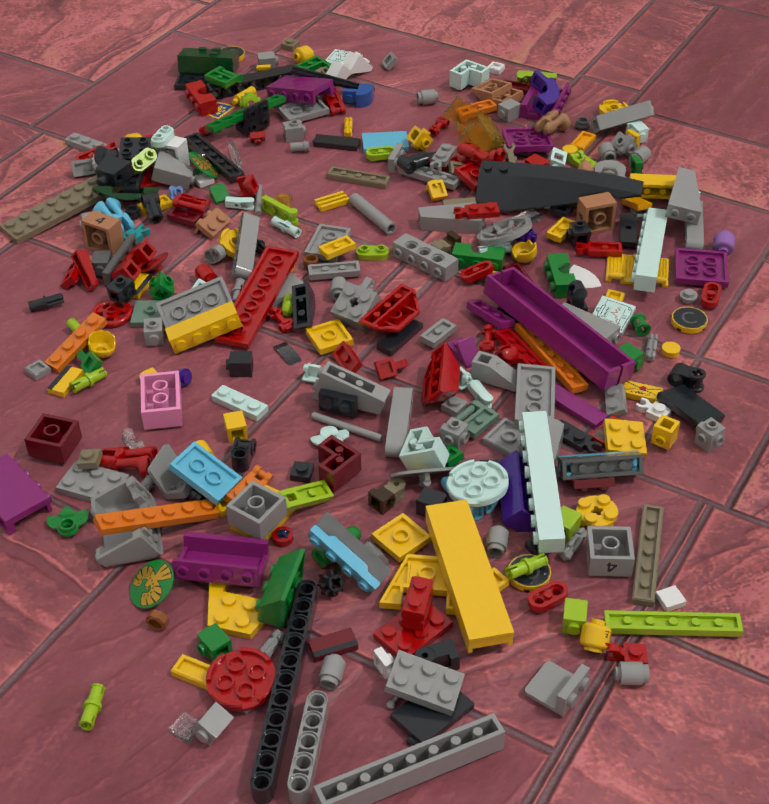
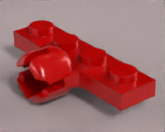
M511 328L495 330L494 337L501 345L496 348L497 352L494 355L498 356L508 365L513 366L520 363L547 366Z

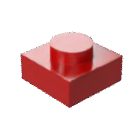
M265 131L250 133V142H254V144L263 143L266 139Z

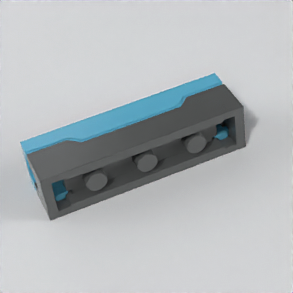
M637 450L557 456L558 476L562 480L644 474L643 454Z
M326 512L307 534L311 544L326 552L325 556L332 562L336 561L342 567L343 573L357 580L358 586L365 592L369 591L372 594L393 571L329 512Z

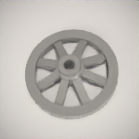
M517 216L492 223L477 234L478 243L482 246L512 243L514 239L524 235L532 228L531 218Z

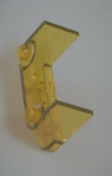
M458 96L442 114L454 122L457 126L456 130L463 134L458 140L460 144L469 142L489 152L503 147L506 143L493 120L488 115Z

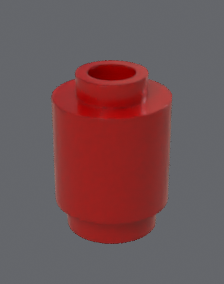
M200 264L195 269L197 279L200 278L208 282L218 278L208 265Z

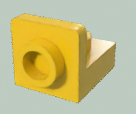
M443 179L427 182L425 191L430 194L432 201L447 199L448 194Z

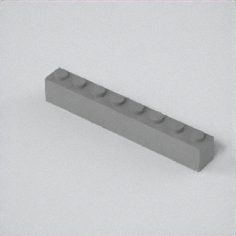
M492 713L313 786L315 804H372L504 749L505 730L495 714Z

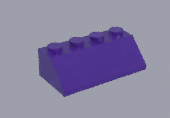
M515 450L498 462L506 470L509 480L508 490L500 502L502 522L516 532H536L535 528H531L530 516L533 515V511H529L528 498H531V494L527 495L526 482H529V478L525 479L524 466H527V463H523L522 454Z

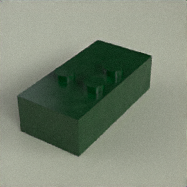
M207 47L183 48L177 55L178 72L208 73L222 66L225 70L235 73L239 68V50H221L219 47L207 49Z

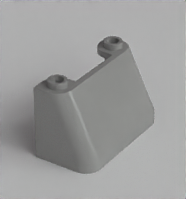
M131 476L91 498L92 508L90 511L94 517L95 514L157 506L152 494L138 480ZM144 526L135 531L103 535L104 547L100 546L96 549L95 559L99 565L105 567L155 559L163 555L160 527L147 529Z

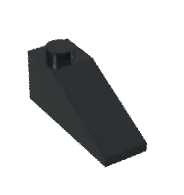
M309 282L292 286L294 330L297 331L312 327L316 306L315 294Z

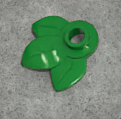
M65 506L58 516L47 517V525L51 529L58 530V533L63 537L73 536L78 532L79 527L88 521V509H83L76 513L70 507Z

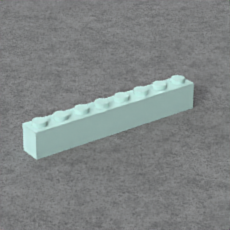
M649 207L648 213H644L631 282L634 283L633 290L655 293L667 222L665 209Z
M547 411L522 412V420L518 421L519 433L523 432V435L520 436L521 448L525 447V451H522L523 463H527V466H524L525 479L529 478V482H526L527 495L531 494V498H528L529 511H533V515L530 516L531 528L536 530V532H533V544L538 546V553L565 552V533Z

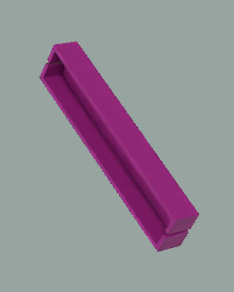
M515 267L502 270L501 273L498 271L486 276L483 291L486 296L603 391L616 384L631 380L636 361Z

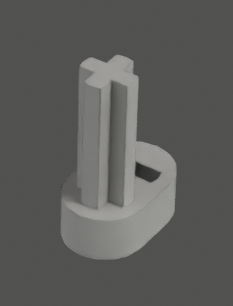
M221 245L212 246L204 251V258L210 264L217 263L226 257V251Z

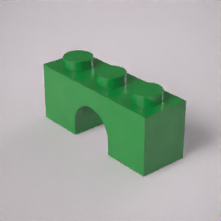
M455 242L452 256L458 258V269H466L482 261H491L494 271L501 273L505 263L506 248L489 246L486 252L476 253L472 251V244Z
M547 254L543 267L544 271H547L546 277L547 282H550V292H553L555 299L567 298L568 286L572 281L576 280L574 273L569 274L570 260L568 254Z

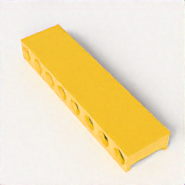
M467 499L426 506L425 521L467 652L472 653L475 648L503 643L511 646L513 644L514 630Z

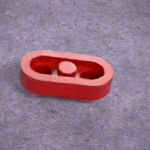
M482 261L462 270L460 273L462 282L471 284L478 279L492 274L494 271L491 261Z
M716 282L705 283L700 303L706 309H713L718 306L722 290L720 284Z
M552 581L532 591L528 596L529 609L536 613H543L565 602V598L568 597L567 585L561 581Z

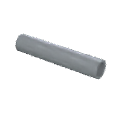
M354 193L350 196V204L388 235L395 232L396 224L361 195Z

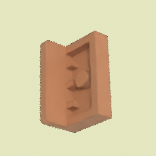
M216 207L213 211L209 210L205 214L204 219L200 218L196 222L194 233L197 234L201 231L212 240L232 219Z

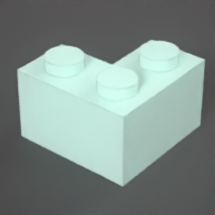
M466 59L450 70L449 86L457 90H462L469 84L477 86L489 79L490 67Z
M426 426L410 429L399 457L406 469L410 471L445 468L450 454L441 438L433 437Z

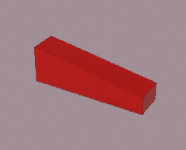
M75 250L71 258L87 291H94L99 284L88 251Z

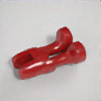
M469 142L462 143L457 148L459 155L475 161L503 162L505 157L504 148L486 152L479 146Z
M128 446L102 449L103 455L99 467L110 470L135 468L138 469L141 477L145 478V476L149 475L148 467L158 454V449L156 446L130 449Z

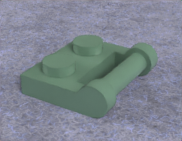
M473 400L469 403V407L456 417H453L460 421L466 419L464 422L468 424L469 437L476 439L499 420V413Z

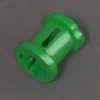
M643 313L634 314L630 318V323L635 327L637 336L643 337L650 333L651 326L646 322V317Z

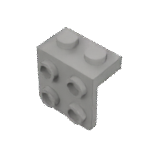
M169 444L162 446L148 467V473L167 500L184 499L190 494L193 487L180 480V477L168 469L170 463L178 457Z
M547 661L525 687V695L564 717L570 707H574L580 694L587 690L591 679H589L590 668L581 664L576 672L572 674L555 663Z

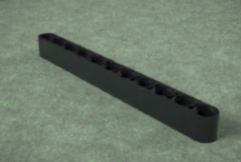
M310 579L302 580L297 585L251 774L252 798L258 804L269 803L273 799L308 648V640L310 639L318 604L317 584Z

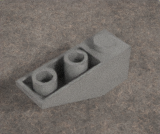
M478 351L472 361V379L516 392L517 371L498 356Z

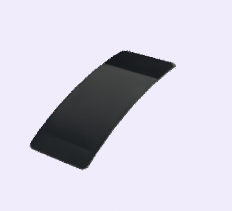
M283 342L273 346L286 360L288 365L302 361L288 343Z

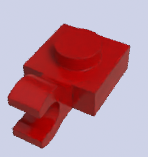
M393 357L374 362L378 379L382 380L398 375V369L408 366L407 359L394 362Z
M623 642L622 647H620L616 643H609L606 659L608 661L643 662V664H648L646 644Z

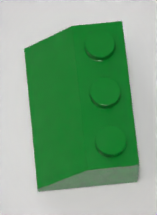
M298 549L279 556L276 565H272L269 574L271 578L269 581H265L262 590L264 595L262 599L258 598L255 611L258 612L259 622L284 628L293 605L297 585L304 577L305 549Z

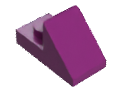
M472 336L465 339L461 337L448 342L447 345L454 357L465 369L472 367V361L478 353L474 338Z

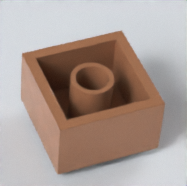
M609 192L579 197L576 221H586L588 227L591 228L592 234L614 230L617 202Z
M94 210L81 220L86 248L94 251H111L113 257L124 242L121 220Z

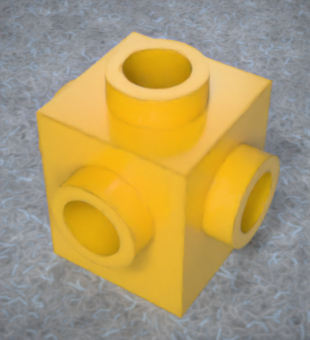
M416 125L406 137L412 142V147L426 151L434 140L429 136L431 133L425 128L421 130Z

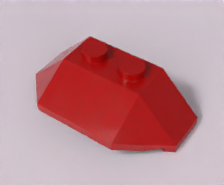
M400 284L360 318L359 323L383 334L400 332L420 314L416 290Z
M443 343L431 354L430 358L432 360L427 366L423 379L421 398L423 405L446 401L451 396H455L459 391L460 366L446 343Z

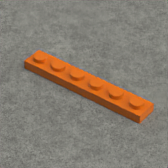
M515 323L514 330L547 366L556 367L555 376L569 392L574 394L587 391L589 384L568 361L521 323Z
M204 499L95 514L93 522L100 536L135 531L144 526L150 529L218 519L220 511L214 503Z

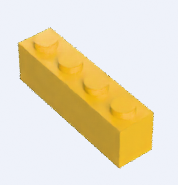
M630 173V178L644 181L640 198L670 199L676 175Z
M230 301L167 327L165 331L175 354L240 328L243 325L233 302Z

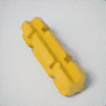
M345 117L344 136L352 137V118Z

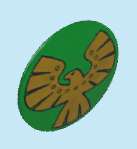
M189 152L190 160L197 167L195 174L199 175L203 172L214 179L219 177L218 171L206 158L196 152Z
M154 560L141 567L130 585L132 603L142 609H149L161 603L173 586L174 571L172 566L164 560Z

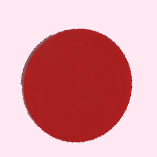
M241 647L240 650L227 654L223 653L212 662L207 671L206 686L208 694L214 703L217 702L228 711L243 712L255 709L270 698L276 670L269 656L254 648Z

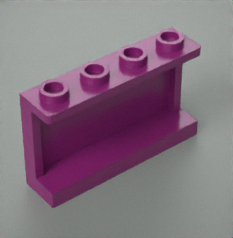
M286 75L266 86L268 97L275 94L284 95L287 103L315 105V96L317 94L333 95L335 93L333 79Z
M566 82L563 89L559 88L560 94L552 109L557 110L559 115L571 94L569 82ZM531 85L521 103L520 117L539 120L542 118V115L533 108V104L537 95L541 93L533 85Z
M8 454L0 457V526L10 536L16 532L15 522L42 507L47 512L52 511V498L47 491L44 492L41 489L40 484L36 480L33 481L26 469H21L16 459H12Z
M185 532L183 536L184 548L179 558L172 560L174 579L259 587L270 557L269 539Z

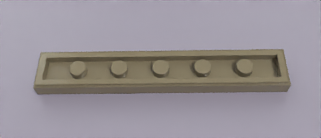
M643 504L631 604L654 607L664 507Z

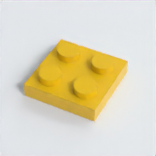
M339 319L306 328V335L320 355L335 351L343 340L349 343L350 346L354 345L353 338Z
M604 419L603 430L606 452L637 450L643 454V458L646 457L647 448L643 422Z
M404 513L371 534L372 540L399 563L404 561L407 554H414L431 542L430 534Z

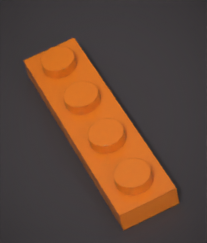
M92 312L44 363L60 374L76 357L80 349L83 350L88 345L89 335L94 331L102 330L108 324L107 320Z

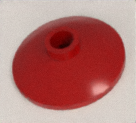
M165 252L154 257L140 269L142 272L151 270L154 273L158 272L163 268L161 264L166 260L168 253Z

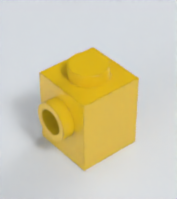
M662 414L653 426L651 443L669 450L677 440L680 421Z

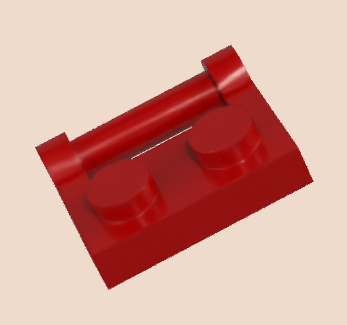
M179 193L174 197L172 206H180L204 214L206 209L211 206V200Z

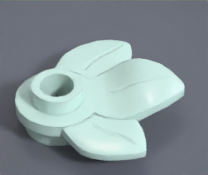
M325 426L321 428L320 435L312 436L310 440L318 446L330 435H333L343 442V440L349 437V431L347 429L338 431L334 426Z

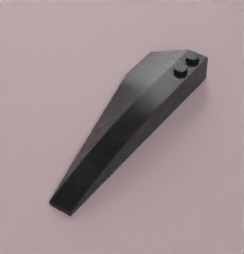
M482 160L475 201L476 204L497 202L500 213H512L513 210H520L521 212L527 211L529 208L543 209L545 206L553 208L577 205L579 197L609 192L613 198L619 197V199L641 197L644 181L575 168Z

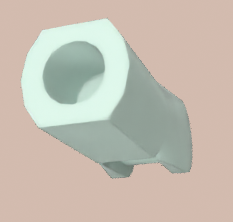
M226 196L225 207L252 211L255 209L253 205L254 198Z
M479 380L470 381L468 383L470 393L478 402L491 409L493 396Z

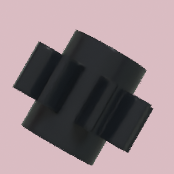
M326 569V575H318L319 581L317 586L322 590V595L328 594L329 597H336V592H343L342 587L345 580L340 577L341 572H333L332 569Z

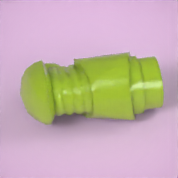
M288 293L283 297L281 309L284 317H290L293 314L292 293Z

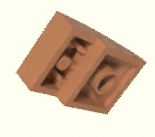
M490 78L471 88L472 92L481 101L491 99L497 105V110L498 104L510 98L519 103H522L524 99L523 91L514 89L511 82Z

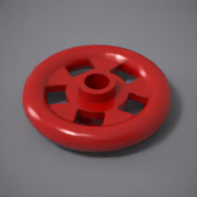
M109 299L98 303L91 313L103 314L102 317L106 320H114L107 321L108 324L104 328H115L124 325L131 319L133 308L128 302L122 306Z

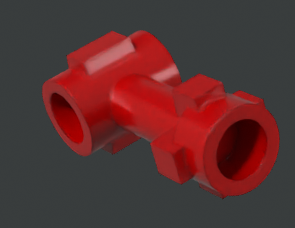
M443 116L437 117L435 124L429 128L430 136L435 137L437 134H440L441 128H448L450 120Z
M274 306L269 310V316L271 319L279 322L278 328L283 334L293 330V319H285L282 316L283 311L281 308L278 309Z
M486 324L484 329H482V335H485L484 340L479 342V349L482 352L495 351V341L492 340L495 329L491 324Z

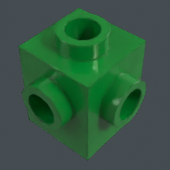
M160 272L157 276H153L150 279L149 295L154 299L165 300L174 294V280L170 276Z

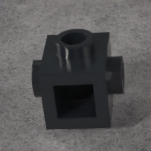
M586 221L569 222L566 237L570 240L573 248L576 247L577 242L587 244L590 241L592 232Z
M119 275L106 286L110 300L122 306L137 294L134 281L123 275Z

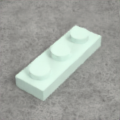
M222 385L211 395L213 402L233 411L242 410L244 416L256 422L269 411L267 404L225 385Z

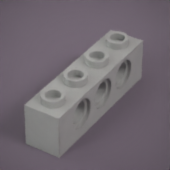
M407 233L393 242L394 257L444 282L458 273V258Z

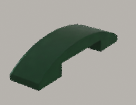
M95 186L92 188V191L106 199L112 197L126 202L141 200V194L158 192L159 188L143 187L140 189L139 194L112 193L111 186Z

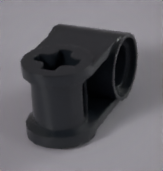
M676 363L668 374L667 381L674 387L684 384L693 392L700 393L704 390L703 379L706 377V372L701 368L692 367L684 363Z
M235 437L231 450L233 471L244 473L249 470L253 456L256 453V439L244 440L240 439V437Z

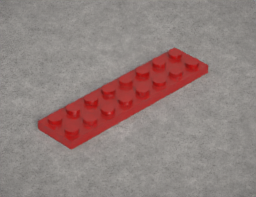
M266 246L234 302L243 326L214 338L215 343L244 349L250 348L269 310L298 260L299 251Z

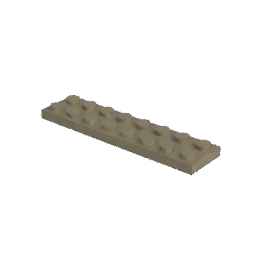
M97 175L88 178V180L80 184H76L74 187L61 192V194L48 199L40 205L34 206L17 217L7 220L0 225L1 231L16 244H20L105 199L92 191L93 187L98 186L96 184ZM124 183L118 187L111 186L112 193L122 190Z

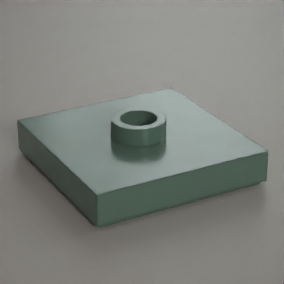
M136 300L130 321L131 327L144 328V319L160 318L161 315L156 303L162 300Z

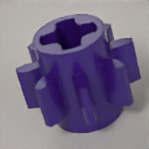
M531 228L527 233L516 238V241L526 242L530 240L534 244L537 240V232H533L534 230Z

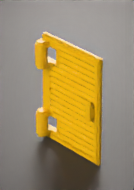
M622 254V257H607L605 282L611 283L612 279H619L620 284L634 285L631 282L636 254ZM660 258L656 283H661L662 288H668L669 259Z

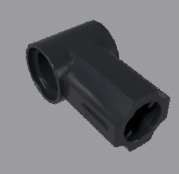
M426 151L411 156L404 154L397 159V166L406 174H412L416 168L430 163V158Z
M158 192L141 194L142 206L146 209L149 221L153 224L160 223L164 216L160 207Z

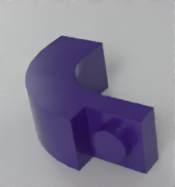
M536 70L529 83L541 93L537 95L533 108L543 116L553 109L560 90L552 77L547 78L539 70Z

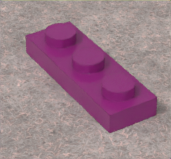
M480 299L467 302L466 308L472 311L474 315L483 318L485 322L494 325L496 329L501 330L514 327V319Z

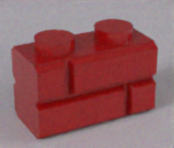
M412 576L401 610L402 627L419 631L424 630L433 599L434 581L432 579Z

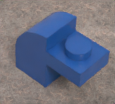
M359 83L358 89L343 88V103L356 105V108L369 106L374 99V84Z

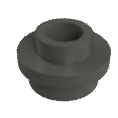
M579 117L575 122V126L579 130H585L590 127L589 119Z

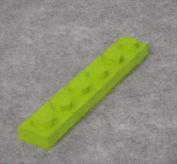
M604 610L603 615L605 626L610 627L612 630L611 634L742 637L743 635L740 613Z

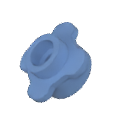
M170 186L168 196L173 201L175 196L183 193L181 186Z

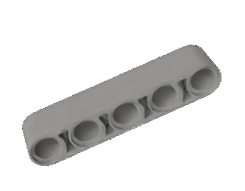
M701 200L702 212L698 225L684 221L685 248L703 250L704 225L703 201Z
M243 212L240 217L232 268V276L242 278L247 281L253 271L260 217Z
M394 387L385 444V457L400 458L399 455L409 434L413 388Z
M320 690L312 691L306 698L287 781L288 796L292 804H307L312 795L329 715L328 697L326 693Z

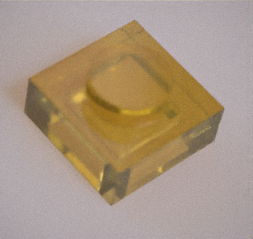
M285 193L276 194L275 200L291 207L292 195Z

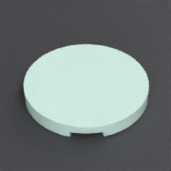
M469 460L457 465L450 471L446 486L452 500L460 501L467 499L469 507H482L500 500L508 490L509 480L506 470L500 464L491 460L488 462Z

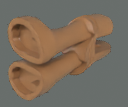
M551 110L536 122L535 131H543L545 135L554 132L557 127L560 131H566L570 128L571 121L567 114L561 113L559 115L557 110Z

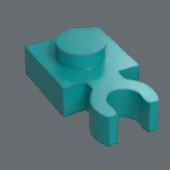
M144 224L139 225L136 230L131 228L123 233L124 241L129 234H135L136 242L139 243L144 240L145 236L151 234L150 228L145 229Z

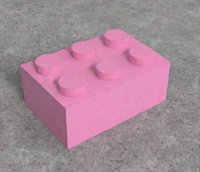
M179 371L141 374V416L144 430L183 426Z

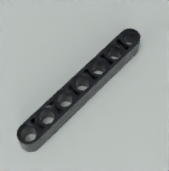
M295 65L281 66L244 74L241 83L236 82L227 89L209 82L206 84L207 94L212 93L216 100L232 97L250 86H253L256 91L264 90L266 86L286 75H298L291 74L292 66Z

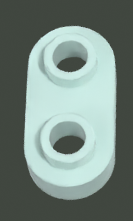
M168 125L162 126L152 136V146L156 148L165 147L175 136L174 129Z

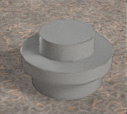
M685 289L680 292V298L685 304H693L697 300L698 294L693 289Z

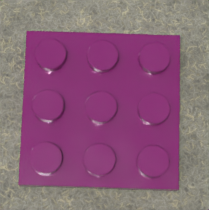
M535 127L502 128V136L506 147L511 149V144H515L514 154L519 152L529 154L534 152L548 153L554 147L550 134L545 135L543 131L537 132Z
M675 248V284L704 286L707 282H716L722 288H728L727 252Z

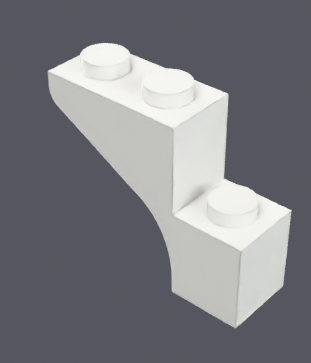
M349 51L343 62L333 60L326 74L347 79L354 73L370 72L373 66L369 64L370 61L364 58L362 54Z

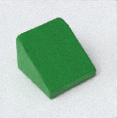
M223 183L209 187L210 197L216 204L225 202L226 196H230Z

